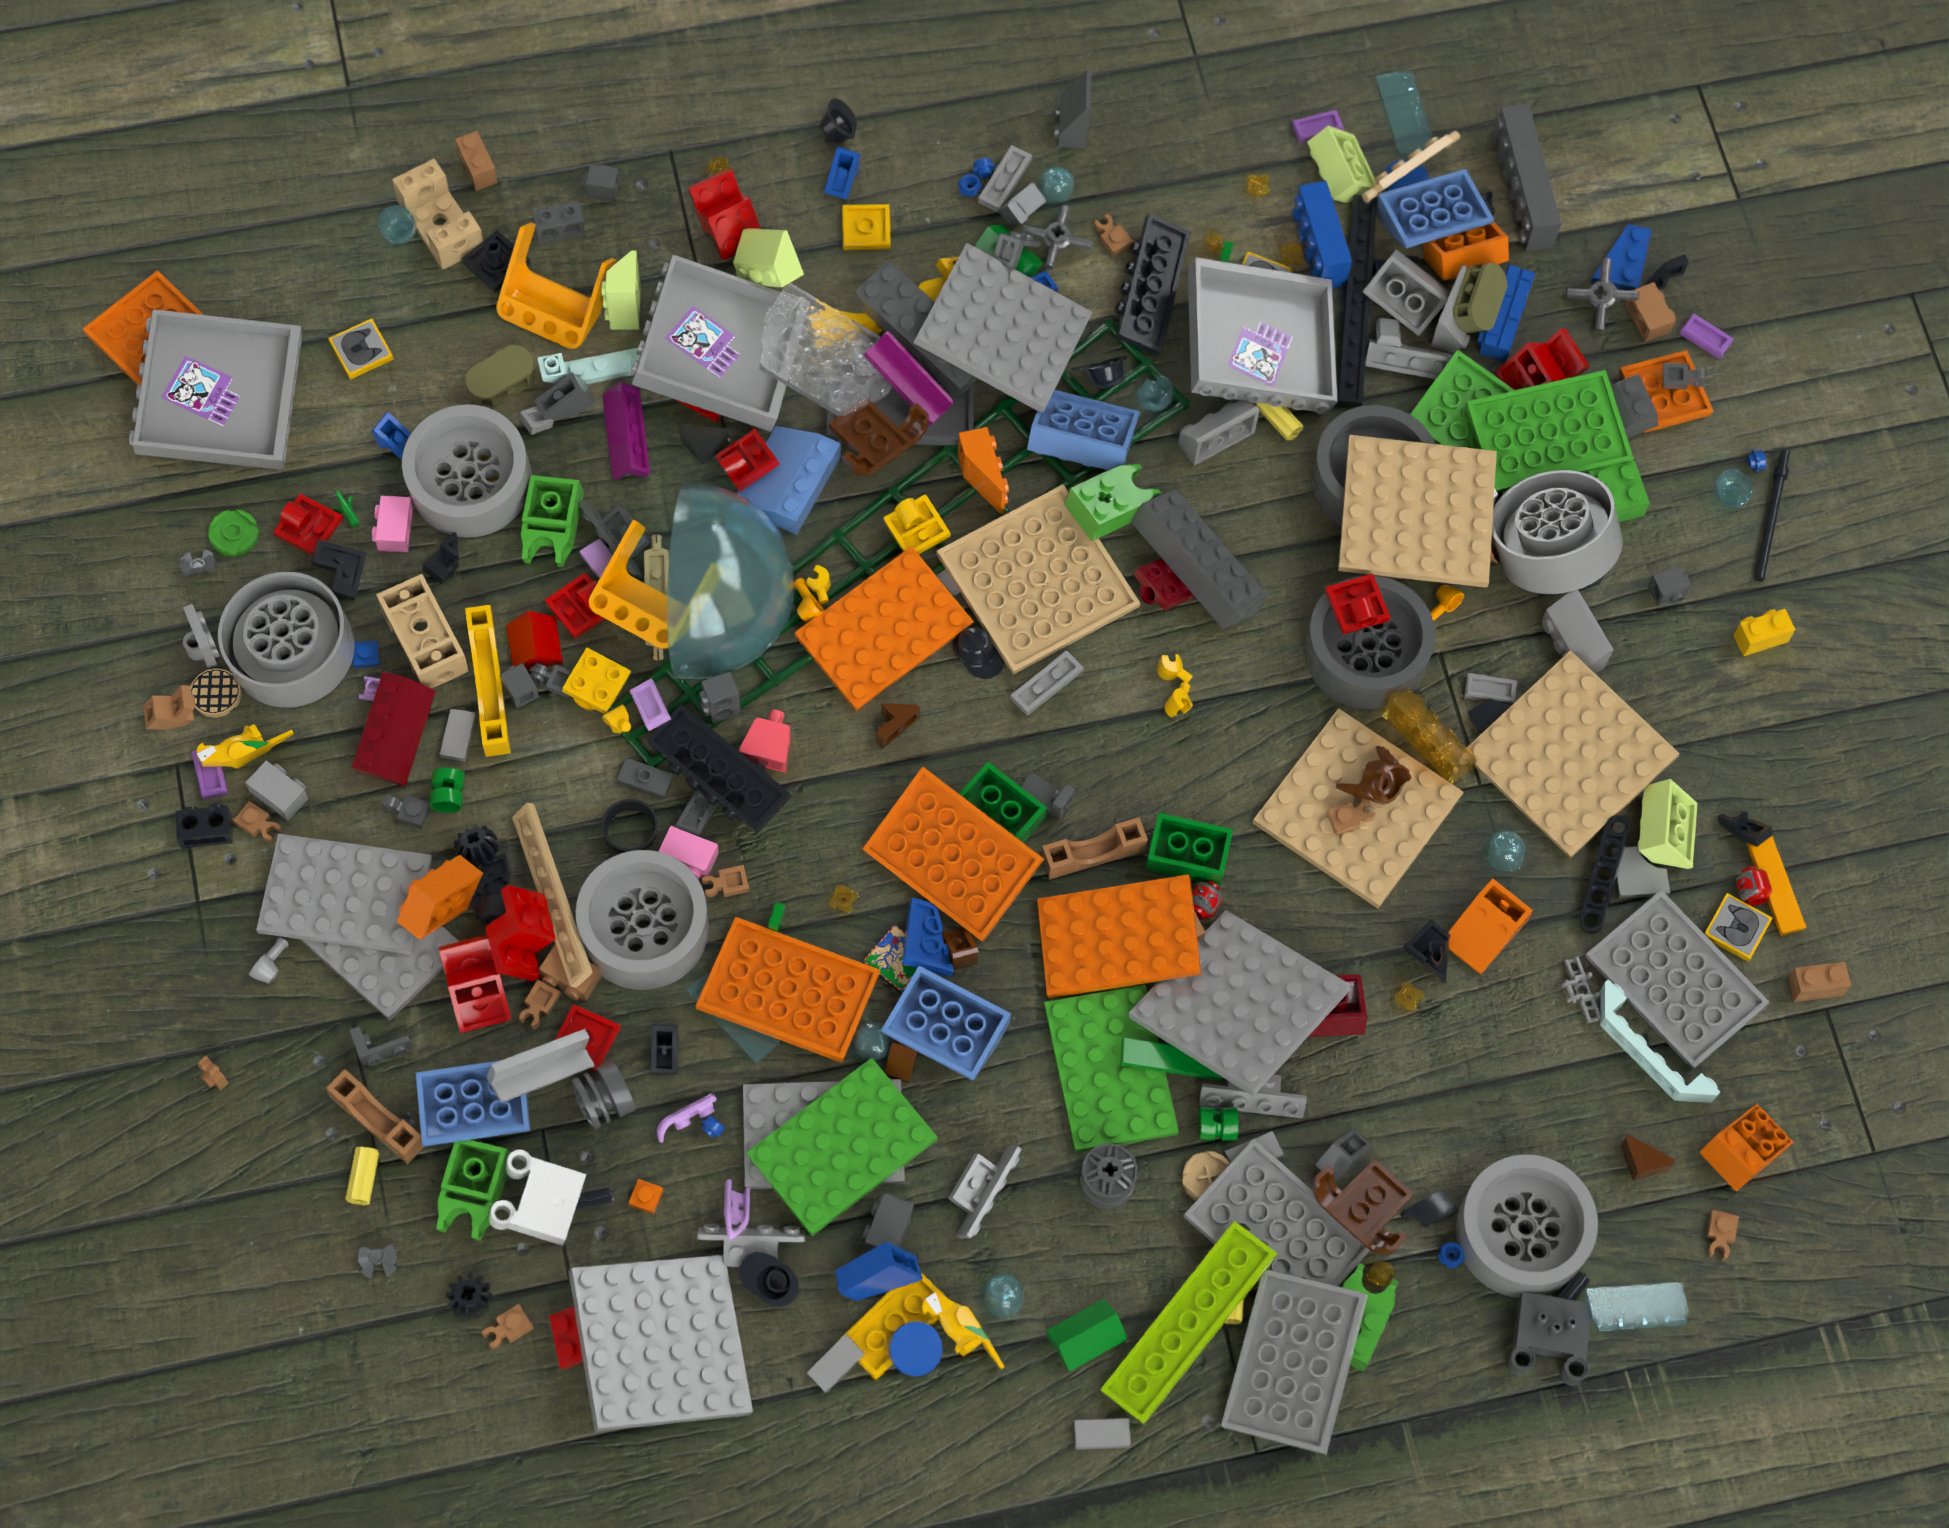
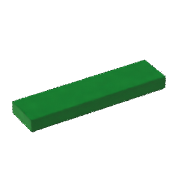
M1123 1038L1121 1041V1066L1217 1081L1223 1078L1173 1045Z

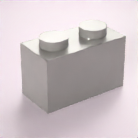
M266 760L245 783L251 794L285 820L289 821L308 800L305 792L306 787L298 779L294 778L292 780L286 776L287 772L280 765L275 763L273 766Z

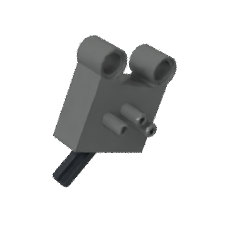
M1578 1271L1558 1297L1529 1292L1521 1293L1517 1304L1512 1353L1507 1360L1509 1372L1515 1376L1526 1375L1535 1363L1534 1354L1567 1360L1560 1370V1377L1567 1385L1576 1386L1588 1375L1589 1365L1586 1357L1592 1304L1576 1301L1590 1283L1588 1275ZM1521 1356L1525 1358L1527 1366H1519L1515 1361V1357ZM1569 1366H1576L1580 1370V1376H1573L1569 1372Z

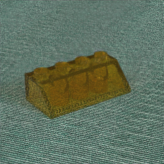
M1409 689L1390 695L1383 717L1439 776L1455 785L1473 770L1477 761L1473 752L1467 747L1464 748L1458 741L1456 734L1450 729L1447 730L1441 723L1439 716L1426 708L1419 695L1413 694Z

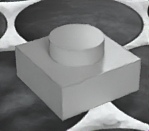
M537 406L521 411L519 414L520 421L531 435L553 427V419L545 420Z

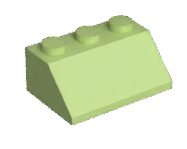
M1327 126L1307 142L1311 149L1310 155L1317 162L1320 176L1323 180L1327 181L1333 200L1344 203L1353 202L1354 195H1362L1376 184L1355 135Z
M745 229L742 231L733 262L737 277L762 286L784 287L804 275L787 230Z
M630 251L606 272V281H602L605 320H610L611 330H640L641 287L636 251Z
M1671 779L1649 784L1644 789L1638 848L1652 863L1690 869L1693 868L1698 803Z

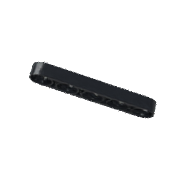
M1621 815L1611 816L1606 822L1580 915L1581 927L1588 934H1596L1602 930L1630 830L1628 820ZM1615 822H1621L1625 825V829L1622 833H1614L1610 829L1611 825ZM1607 846H1616L1619 849L1618 854L1613 857L1606 856L1604 850ZM1601 869H1609L1612 872L1611 878L1601 880L1597 876ZM1595 892H1602L1605 894L1606 899L1602 903L1596 904L1591 900V896ZM1594 915L1598 917V925L1588 927L1584 923L1588 916Z

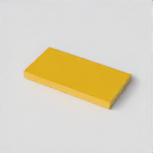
M923 1274L922 1280L887 1292L845 1333L865 1353L858 1363L875 1380L893 1365L889 1358L888 1344L895 1330L906 1322L919 1321L932 1326L939 1319L929 1313L923 1315L921 1306L925 1299L935 1292L945 1298L947 1297Z

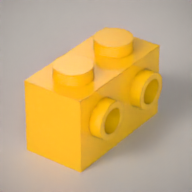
M1772 609L1760 617L1754 618L1750 616L1741 620L1733 636L1744 657L1789 642L1795 632V628L1786 609L1779 611Z

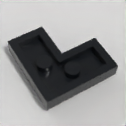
M318 540L311 565L334 571L335 576L331 591L335 596L355 600L367 553Z

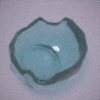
M1052 166L1042 173L1038 183V190L1047 202L1054 204L1064 203L1073 192L1075 185L1074 177L1067 169Z
M393 205L387 207L380 214L378 228L388 242L394 245H401L408 242L415 235L416 221L405 207Z
M1161 375L1158 376L1156 381L1146 379L1144 384L1137 390L1136 400L1140 407L1146 411L1164 410L1171 404L1173 385L1170 379Z
M1738 469L1723 471L1715 482V492L1719 501L1728 507H1743L1752 498L1754 492L1752 481H1750L1749 476L1743 474Z
M1500 831L1493 834L1487 844L1489 863L1500 871L1511 872L1518 869L1525 858L1526 847L1523 839L1513 831Z
M868 1022L861 1025L854 1034L853 1045L855 1052L864 1060L868 1061L872 1058L874 1061L885 1058L890 1052L894 1040L881 1032L884 1026L882 1023Z
M998 1274L992 1276L984 1285L985 1308L995 1317L1009 1318L1016 1315L1023 1306V1287L1013 1275Z

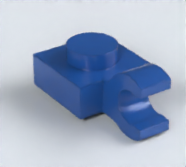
M378 641L355 642L352 660L354 668L379 666Z

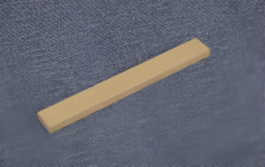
M527 802L512 819L536 889L539 893L545 894L548 902L547 906L556 937L554 941L570 987H578L593 972L536 808L533 803Z

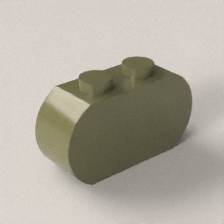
M1480 264L1466 269L1453 306V317L1461 331L1472 333L1487 331L1494 327L1507 289L1505 273L1498 264Z
M508 345L503 349L496 350L487 359L476 362L467 371L465 376L470 401L474 405L494 409L533 385L536 377L533 357L524 347Z

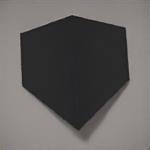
M1430 920L1403 948L1446 983L1449 938L1451 935L1433 920Z

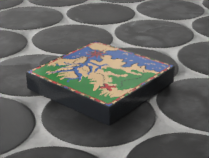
M894 924L864 958L862 963L879 969V978L902 995L917 968L902 964L905 931Z

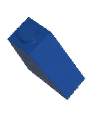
M887 1241L835 1270L839 1292L855 1301L923 1279L917 1256Z

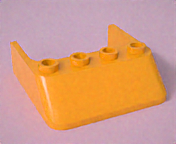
M531 222L523 225L519 229L497 302V312L501 318L564 347L570 349L578 348L584 342L601 313L603 306L602 281H606V272L616 264L617 260L611 258L601 264L592 296H585L529 270L526 265V256L536 224Z
M632 520L589 598V606L593 612L658 648L667 649L674 645L695 625L723 575L724 569L712 562L689 605H683L629 575L627 562L646 529L639 522Z

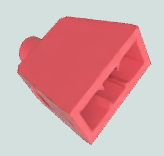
M772 709L768 720L756 718L740 746L739 752L754 764L765 765V768L786 773L791 731L789 725L782 724L785 714L782 711Z

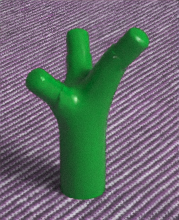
M337 490L335 493L341 507H333V511L342 513L352 528L359 526L361 522L352 508L353 497L349 496L346 502L340 490Z

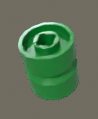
M444 767L432 771L431 787L433 790L430 792L429 807L432 810L442 813H456L462 810L464 795L461 791H463L465 785V773L455 768Z
M1200 1106L1198 1115L1199 1140L1215 1141L1217 1137H1220L1222 1141H1237V1107H1221L1220 1110H1216L1214 1106Z

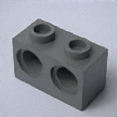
M579 201L532 210L539 245L586 236Z
M730 671L701 682L702 691L699 692V696L702 702H700V706L704 716H709L712 724L741 713L739 692Z

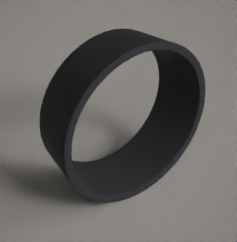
M624 799L614 803L607 809L601 826L608 844L618 853H625L635 850H647L655 840L658 820L654 810L647 803L637 799ZM627 810L644 813L649 817L654 827V833L650 840L644 845L632 849L618 847L608 837V827L611 820L617 814Z

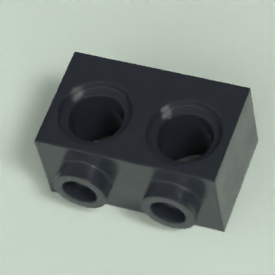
M212 804L206 808L190 806L176 811V834L181 849L233 843L232 815L228 806L222 804ZM217 820L223 821L219 826H212L213 822ZM197 823L193 829H186L188 824Z

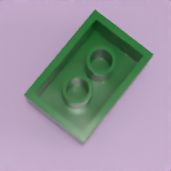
M989 762L980 769L959 793L1023 843L1046 819L1047 807Z
M1158 812L1146 870L1175 877L1189 875L1192 881L1205 883L1206 881H1212L1220 887L1233 829Z

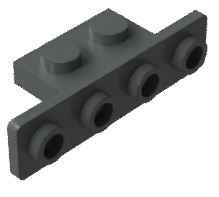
M581 500L579 502L580 507L583 509L581 514L588 522L594 524L596 527L595 533L603 541L606 540L610 546L608 550L613 555L633 518L624 506L620 504L602 518L591 503ZM644 533L627 562L629 575L641 580L644 578V573L633 558L650 543Z

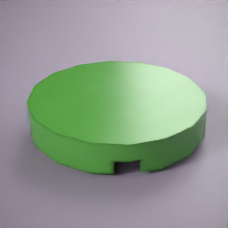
M243 510L223 511L215 516L209 525L211 545L218 553L224 556L237 557L245 555L258 542L259 530L256 520L251 514Z

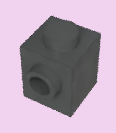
M590 164L589 172L584 173L583 187H586L587 197L611 201L616 200L620 182L618 168L608 167L603 164Z
M1679 566L1653 575L1648 587L1659 607L1668 603L1677 604L1683 601L1690 588V581L1685 573L1683 574Z
M523 663L518 666H511L504 673L500 674L502 685L516 709L539 698L537 687Z

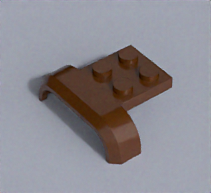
M865 397L831 421L829 429L857 455L853 457V454L848 451L842 455L843 462L856 475L865 476L877 472L916 444L928 428L929 414L918 403H915L909 408L906 420L897 427Z
M1375 1159L1343 1191L1334 1182L1333 1175L1335 1171L1327 1165L1314 1178L1312 1183L1314 1196L1319 1205L1370 1251L1384 1255L1393 1254L1408 1237L1402 1231L1392 1234L1384 1230L1383 1227L1402 1209L1414 1194Z

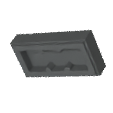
M626 758L617 778V783L665 799L674 779V774Z
M695 791L677 821L675 828L700 837L718 803L715 806L711 805L703 797L704 792Z

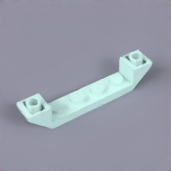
M638 348L564 362L562 353L539 357L538 362L542 380L545 382L557 384L573 372L586 384L633 375L630 372L634 360L639 361L641 355L636 354Z
M1608 979L1600 990V1015L1602 1017L1600 1019V1026L1674 1101L1712 1103L1720 1091L1711 1078L1705 1077L1701 1073L1687 1086L1682 1076L1672 1071L1666 1065L1664 1058L1660 1054L1654 1053L1647 1046L1646 1040L1641 1035L1635 1034L1628 1027L1627 1021L1622 1016L1615 1014L1627 997L1619 985L1613 984Z

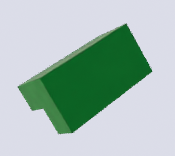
M1004 225L988 226L974 247L993 257L1000 234H1010V231ZM1023 246L1015 270L1026 276L1035 275L1043 262L1026 246Z
M1104 1298L1046 1330L1051 1345L1057 1350L1062 1364L1069 1372L1127 1340L1117 1312Z

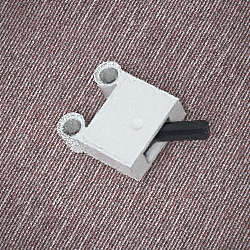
M516 1150L507 1159L506 1173L513 1179H522L526 1175L529 1176L518 1210L515 1211L514 1206L506 1200L497 1201L493 1204L489 1213V1222L492 1227L499 1230L508 1228L563 1246L574 1211L612 1203L614 1195L610 1187L580 1193L586 1174L530 1157L524 1150ZM518 1159L523 1161L526 1167L522 1170H516L511 1162ZM500 1209L505 1210L509 1218L504 1221L496 1218L495 1212Z

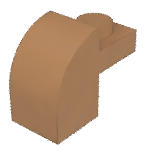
M181 685L172 696L152 695L143 705L146 729L166 730L191 723L194 720L193 710L195 708V697L192 695L191 686Z

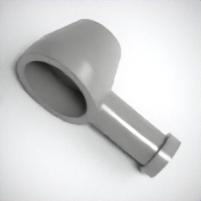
M278 937L276 943L267 954H264L257 961L249 975L256 980L271 983L279 972L273 961L289 946L288 942Z

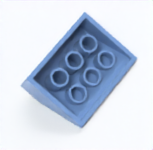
M1466 169L1378 194L1376 213L1385 230L1405 248L1494 223L1493 216Z
M1054 390L1043 413L1039 411L1036 413L1031 427L1027 450L1109 471L1117 466L1125 465L1140 411Z
M775 426L766 444L780 465L741 492L738 490L731 506L797 535L841 458V443L818 433Z
M918 966L881 1032L974 1081L1008 1028L1011 1013Z
M499 1061L417 1072L416 1081L422 1145L430 1146L530 1131L528 1093L503 1103L499 1101L487 1079L491 1064Z

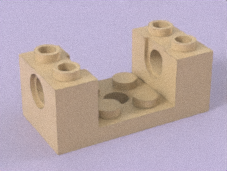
M435 159L392 179L397 201L442 270L462 261L464 256L483 242L481 228L469 211L466 213L462 212L449 192L446 175ZM438 218L446 220L443 225L434 224V221Z
M422 574L376 594L381 613L391 632H395L409 659L412 672L418 683L434 688L469 672L465 655ZM419 622H424L428 625L424 631H416L414 626Z

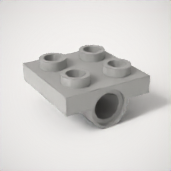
M193 604L183 607L192 631L183 638V646L190 659L196 661L204 659L208 670L217 668L218 665L215 658L219 657V653L202 612H196ZM194 643H198V647L191 648Z

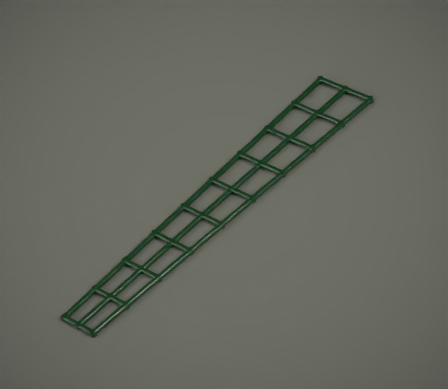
M1106 319L1104 324L1076 345L1068 363L1106 333L1110 332L1116 337L1118 327L1114 320ZM1117 339L1139 363L1124 374L1125 380L1123 383L1106 388L1092 397L1066 369H1064L1061 379L1077 396L1104 402L1147 371L1173 398L1176 404L1136 430L1131 442V448L1137 441L1183 410H1187L1190 401L1155 367L1150 358H1147L1137 347ZM1011 396L999 402L998 406L973 424V430L984 428L1003 415L1027 442H1029L1031 432L1010 409L1019 402ZM944 445L936 454L896 485L891 486L887 492L839 529H835L830 536L783 572L778 573L777 577L748 598L751 607L756 606L780 586L799 606L803 599L789 579L837 542L859 567L830 587L827 591L828 600L832 599L866 574L870 577L877 571L874 567L901 549L896 540L869 560H866L845 536L892 499L897 504L905 500L906 498L901 492L946 457H949L961 470L956 451L958 445ZM1028 445L1023 447L1002 463L1003 471H1000L1001 475L1034 451L1027 450ZM1039 454L1063 479L1045 493L1061 485H1064L1066 489L1073 487L1075 483L1098 469L1093 466H1083L1073 474H1070L1056 457ZM971 485L936 511L942 519L977 494L978 491ZM1005 505L1004 514L1001 515L1004 516L1011 512V510ZM942 541L935 546L941 549L947 546L945 541ZM939 563L931 570L935 575H938L945 570V567L942 563ZM797 612L751 645L735 627L728 629L725 623L721 621L713 625L670 660L663 662L662 666L636 686L651 678L656 683L667 675L683 693L666 706L669 715L681 704L684 706L690 701L706 720L704 723L713 729L717 728L726 719L712 724L710 717L704 716L700 706L702 701L698 696L699 692L702 691V681L729 671L731 672L747 659H750L767 680L740 698L741 710L773 687L779 686L782 681L814 659L807 652L775 674L757 653L802 620ZM725 630L742 651L691 688L674 668ZM630 690L613 703L609 712L622 704L625 707L634 700ZM644 722L632 731L620 733L626 740V743L633 748L646 765L657 768L659 764L667 760L660 753L652 756L638 740V738L649 731Z

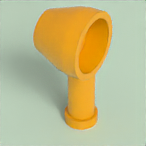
M803 578L797 579L793 585L803 600L796 611L803 621L808 622L822 614L824 609L809 591L806 581Z
M1442 585L1436 592L1439 604L1430 611L1433 621L1445 611L1451 612L1456 609L1463 601L1464 593L1450 585Z

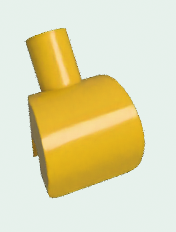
M816 565L813 571L817 579L808 577L806 585L816 592L819 604H825L829 602L827 591L831 586L830 577L824 567Z
M1175 654V660L1172 662L1169 660L1168 655L1161 656L1157 672L1162 679L1172 681L1179 677L1184 682L1189 683L1193 676L1183 669V664L1178 654Z
M1182 682L1180 687L1175 689L1166 701L1164 709L1169 717L1177 716L1179 710L1184 714L1193 706L1188 696L1190 685L1187 682Z
M623 704L602 716V720L611 727L614 733L627 732L631 729L628 712Z

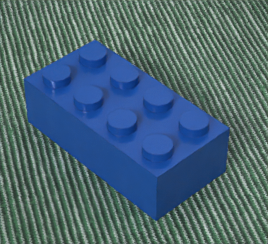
M1327 181L1300 185L1297 196L1294 197L1295 207L1292 208V218L1294 222L1298 223V238L1305 246L1304 257L1306 262H1310V275L1331 279L1332 288L1346 286L1352 260Z

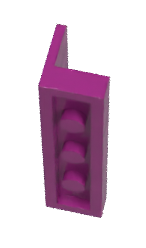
M886 331L881 339L863 355L910 406L918 403L929 414V426L945 414L954 403L953 399L889 331Z
M620 382L603 394L612 478L618 480L627 473L644 478L650 474L640 388Z

